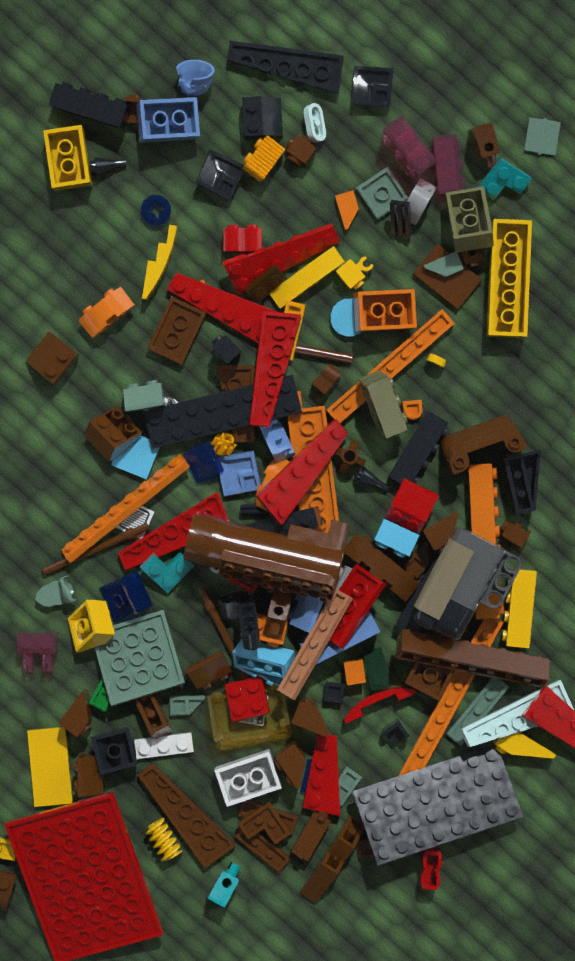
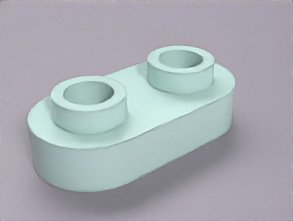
M312 103L304 108V119L308 138L312 142L317 143L325 139L326 129L321 107L316 103Z

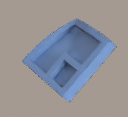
M254 451L231 454L230 456H217L224 496L257 490L259 484L261 485Z

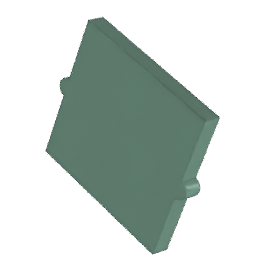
M529 117L524 151L538 153V155L555 156L561 122L550 121L547 118L537 119Z

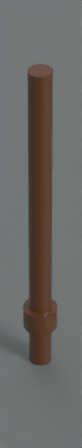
M145 523L135 528H128L124 533L90 547L73 562L70 563L65 558L42 568L44 575H48L127 539L132 540L137 537L136 535L150 530L149 525Z
M203 587L198 591L205 603L204 607L206 611H209L233 658L232 652L236 647L215 608L217 606L214 600H211L206 588ZM238 669L243 680L251 678L249 674Z

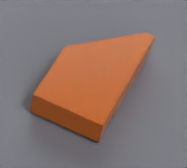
M353 190L335 196L345 230H348L359 210Z

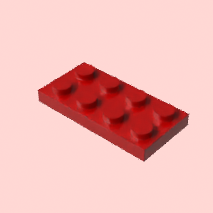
M355 564L339 588V591L353 598L330 638V641L342 649L386 586L384 582L358 564Z

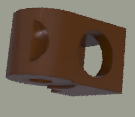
M329 364L312 382V385L325 395L342 373Z

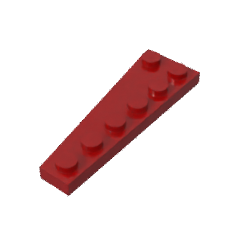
M179 273L175 274L167 288L168 291L258 344L263 311L277 312Z
M263 311L250 426L270 428L300 324L301 314Z
M337 419L332 420L255 496L278 525H282L348 435Z
M544 686L523 712L522 716L538 727L548 731L554 737L564 741L570 747L575 748V711L548 686Z

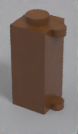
M313 810L291 848L292 853L306 861L310 859L331 822L328 813Z

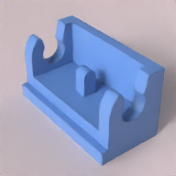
M272 419L270 428L260 427L276 463L296 455L281 422L278 423L277 419Z

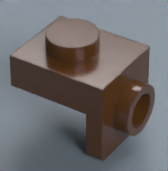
M139 95L124 97V101L127 102L126 105L131 108L126 124L138 125L136 104L139 100H143Z

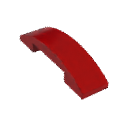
M398 686L373 692L358 701L344 716V721L348 723L362 717L361 708L396 694L398 700L415 694L416 691L413 687Z

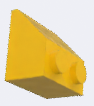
M86 600L68 618L76 652H82L106 644L115 635L106 601Z

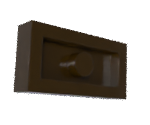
M273 264L245 289L259 303L282 284L287 277Z

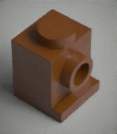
M475 249L474 256H470L468 251L460 252L464 265H469L470 268L480 265V261L484 259L481 249Z
M505 520L500 528L502 531L500 535L522 548L532 531L529 529L523 531L524 526L515 521L512 524Z

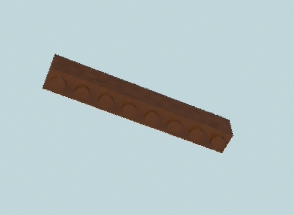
M403 629L397 637V659L540 688L549 681L550 659L539 655L531 656L523 652L507 651L504 648H492L485 644H472L466 640H450L446 637L434 636L431 633L415 632L412 629Z

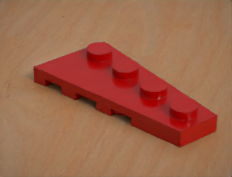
M317 734L303 808L341 816L337 736L329 734L328 737Z

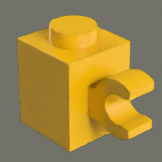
M366 256L362 257L357 264L350 259L336 270V274L349 290L352 288L357 290L364 284L363 279H365V275L361 271L368 272L373 268L372 264L369 267L363 266V262L367 259Z

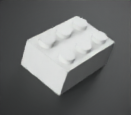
M270 749L217 766L214 770L227 807L282 788Z

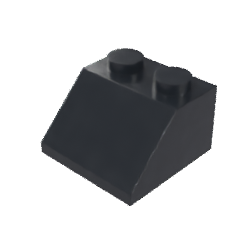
M265 96L242 97L245 140L259 139L260 137L263 139L266 135L270 138L283 137L281 98Z
M129 727L111 730L91 737L100 775L138 765Z

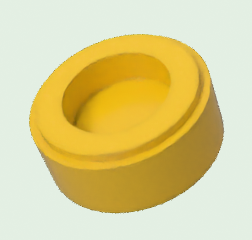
M431 353L426 359L428 362L442 368L446 364L445 359Z

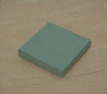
M386 167L356 187V190L377 220L390 212L391 200L407 201L409 198L389 167Z

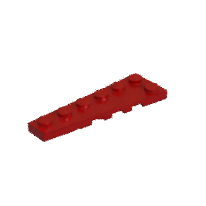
M328 224L308 231L305 234L291 237L288 241L282 243L279 241L273 243L271 247L259 248L255 250L256 252L248 255L242 254L227 259L222 263L239 295L246 291L245 287L273 264L283 272L339 243L340 240L333 225Z
M219 493L212 494L118 552L124 569L127 570L144 563L153 553L159 557L186 546L194 514L215 517L230 522Z

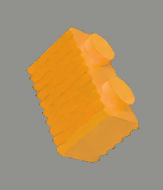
M268 135L264 139L260 137L254 145L256 150L253 154L249 152L242 161L245 163L242 169L255 177L259 182L264 180L285 150Z

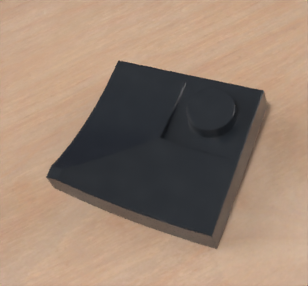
M354 66L351 104L390 108L394 68Z
M209 150L195 184L230 201L244 173L242 169L244 165L218 152Z

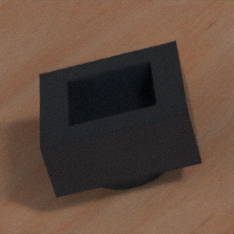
M326 681L323 701L342 703L345 684Z

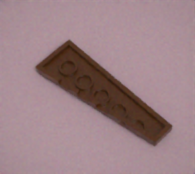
M154 763L138 774L140 780L204 868L236 846Z

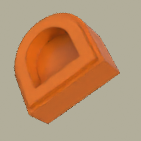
M422 400L402 402L403 412L408 419L415 420L421 416L423 411Z

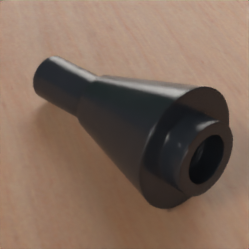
M94 157V161H90L92 173L95 172L96 176L111 171L114 168L126 167V159L113 160Z
M365 466L362 469L359 468L354 476L356 484L377 487L387 492L390 486L380 481Z

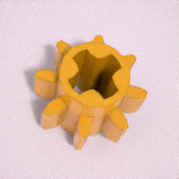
M218 433L211 442L214 445V452L219 456H225L226 454L230 456L237 446L234 444V437L229 433H222V435Z

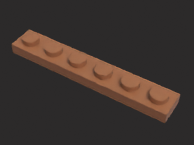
M337 589L335 590L333 599L329 600L323 608L279 685L278 691L293 700L297 698L353 598Z

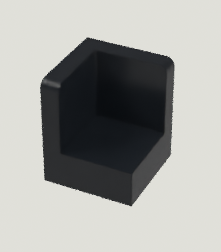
M398 718L382 728L384 734H386L393 745L405 737H410Z

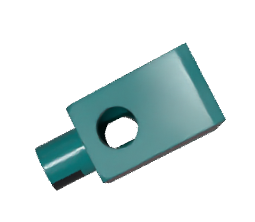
M231 862L226 872L221 870L206 897L225 908L239 882L236 876L241 867ZM225 878L230 880L228 886L222 885Z

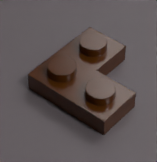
M270 801L237 823L248 839L265 829L273 843L277 844L291 834Z

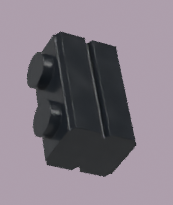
M219 335L212 341L213 351L227 365H231L241 355V350L226 335Z

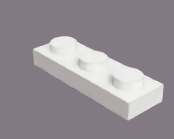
M192 732L164 735L158 739L148 737L134 740L137 759L194 752Z

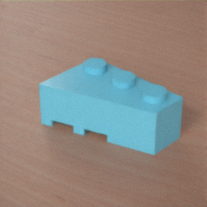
M242 639L232 652L234 667L255 678L259 676L267 680L266 683L271 686L273 684L277 686L281 684L295 659L294 650L273 647L265 643H261V646L256 650H246L243 647Z

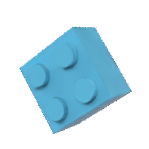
M382 518L373 539L376 540L375 544L384 549L391 547L394 549V554L404 558L405 555L410 556L419 535Z

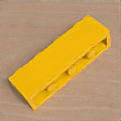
M520 569L510 587V592L506 595L505 603H508V611H504V622L507 623L506 630L502 631V641H505L504 645L530 647L537 571Z

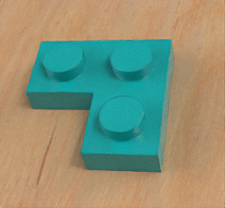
M500 157L478 187L484 186L486 196L494 200L505 185L521 194L532 178Z
M181 552L167 565L153 553L140 568L169 593L194 567V564L183 560L184 555Z

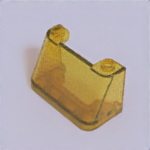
M268 684L265 687L271 714L265 715L263 726L232 722L227 695L222 692H215L207 696L213 738L218 750H230L283 740L293 735L286 696L277 690L279 686Z

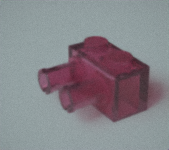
M58 631L17 633V653L22 655V672L34 671L35 653L41 654V671H54L53 654L58 651Z

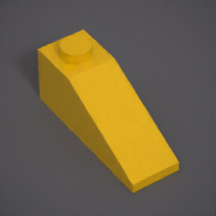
M521 732L496 738L493 741L497 745L495 749L503 754L508 752L511 755L553 759L556 756L552 751Z

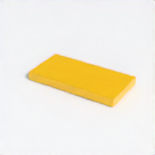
M64 727L28 730L34 807L73 803L66 729Z

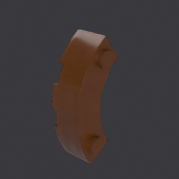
M356 533L345 546L344 553L352 561L386 584L385 587L406 602L419 586V583L414 579L416 575L408 569L404 571L389 557L372 545L373 541L366 535L362 538Z

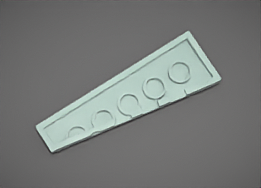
M561 680L547 685L574 710ZM541 689L461 728L460 731L467 747L538 727L524 718L522 714Z

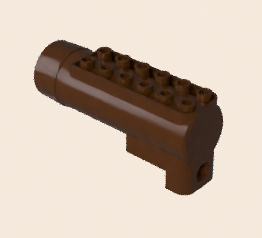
M194 514L183 560L205 567L219 568L218 575L225 579L234 578L246 584L255 583L263 588H275L284 593L292 592L301 597H313L321 602H328L333 599L350 527L344 522L331 520L329 531L325 533L290 524L288 536L224 521L215 517Z

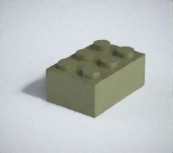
M484 186L446 192L455 253L493 247V231Z
M380 370L359 378L360 386L377 431L387 439L408 430L406 426L408 420L405 413H401L399 406L402 404L398 395L394 394L393 388H395L392 378H388L387 374L382 373Z

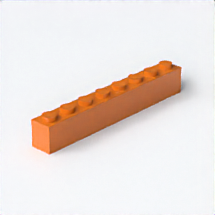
M493 464L469 465L472 532L497 545V537H500V526H496V518H499V506H495V499L498 498V487H494V479H497V468H493ZM495 593L491 594L489 601L492 604H497L500 601V597ZM479 602L476 608V619L501 618V614H504V603L498 608H491Z

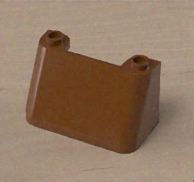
M500 416L442 438L440 446L450 475L467 469L469 466L467 453L500 442L501 446H506L511 452L527 449L525 440L513 420L509 416Z

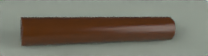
M299 344L296 345L295 350L296 354L348 364L352 363L353 358L352 354Z

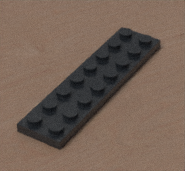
M293 375L284 377L272 419L302 412ZM254 384L144 411L152 448L250 425Z

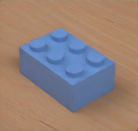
M197 97L139 100L137 102L139 143L196 140L200 137Z

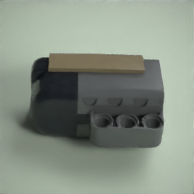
M459 526L454 536L448 538L414 604V607H416L413 615L415 622L450 640L460 639L479 602L491 608L501 606L521 568L519 557ZM509 559L517 560V568L509 569L507 561ZM501 576L509 579V584L505 587L498 584V579ZM491 594L499 595L500 601L497 604H492L489 601Z

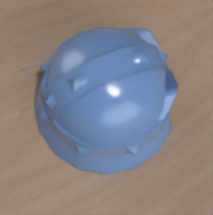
M187 60L179 63L176 67L179 75L178 86H181L182 92L187 94V96L204 94L213 82L214 67L202 60Z

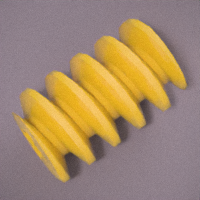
M164 817L147 826L148 830L145 835L152 834L149 842L156 841L153 848H160L157 855L164 854L161 862L170 860L183 851H177L180 848V844H174L176 837L169 838L172 831H166L168 824H162Z

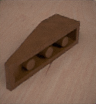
M155 693L135 699L151 736L158 739L173 731Z

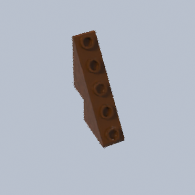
M350 815L348 816L299 893L313 902H317L339 874L344 861L355 849L364 830L363 824Z

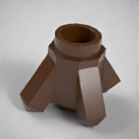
M352 440L349 447L345 449L338 448L334 454L338 455L342 462L338 472L345 475L348 467L355 463L364 467L366 460L359 457L356 450L359 442Z

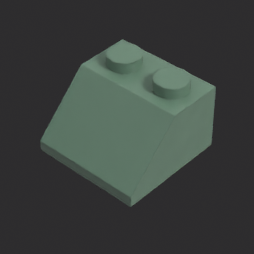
M157 380L147 381L145 386H139L138 383L127 385L128 389H123L125 411L128 413L166 406L163 385L158 383Z

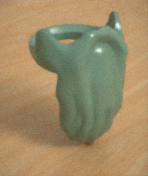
M60 577L58 581H53L43 586L37 592L35 600L46 607L75 602L76 599L72 598V585L67 582L70 577Z

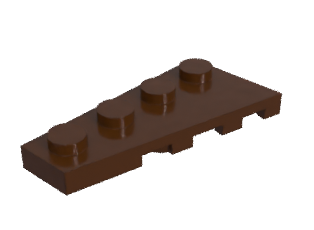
M254 365L216 366L223 392L255 383ZM248 425L232 429L235 442H255V426Z

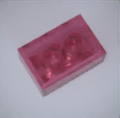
M403 115L383 128V143L387 148L391 147L394 150L393 155L399 163L403 162L406 166L405 172L411 179L414 177L417 181L435 167L437 160Z

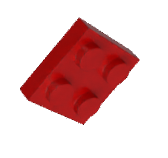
M257 676L256 678L253 677L225 684L232 722L235 723L271 714L263 678Z

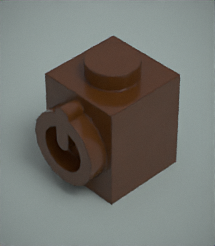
M297 135L295 139L292 137L288 141L285 157L299 167L301 165L306 166L315 154L316 147L311 144L312 141L306 136L300 137Z

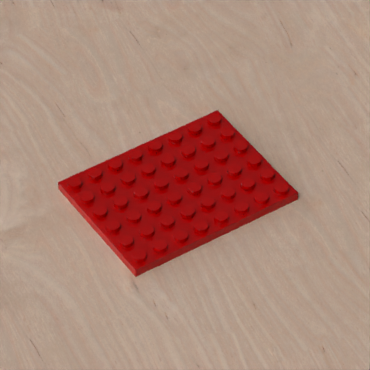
M114 792L5 822L6 832L54 961H70L163 935L162 925Z

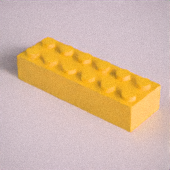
M493 219L491 226L494 246L490 247L486 336L526 338L528 330L532 220Z

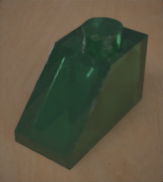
M382 647L364 650L363 654L371 690L390 687Z

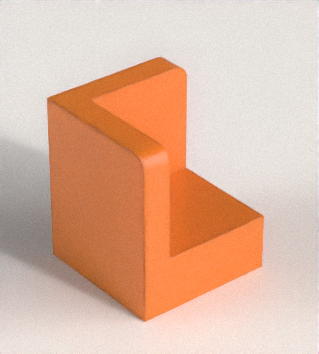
M362 658L343 661L347 685L366 682Z

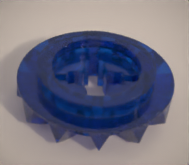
M152 195L143 201L141 215L148 224L160 226L167 222L171 216V205L165 197ZM154 203L158 208L163 209L159 212V218H157L155 213L150 212L154 209Z

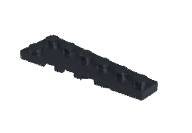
M237 41L229 42L227 57L229 62L339 94L344 55Z

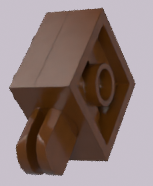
M413 662L403 682L439 701L455 670Z

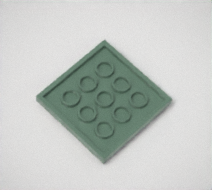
M164 610L113 625L115 635L106 644L95 647L112 707L186 684Z

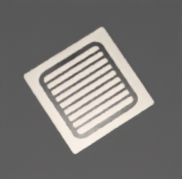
M141 506L117 525L116 528L125 532L126 529L131 527L135 528L145 523L149 525L154 511ZM145 532L136 535L137 538H143Z

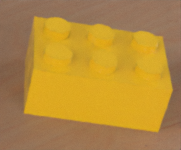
M82 125L44 130L52 189L59 191L92 186L85 133Z

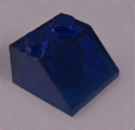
M138 571L99 587L114 623L153 606Z

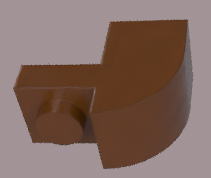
M0 870V910L7 911L17 875Z

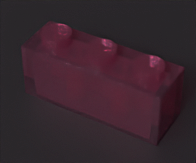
M456 134L434 136L432 145L438 197L446 196V192L465 189L464 177L461 178L460 170H463V161L458 156V151H461L460 139H457Z

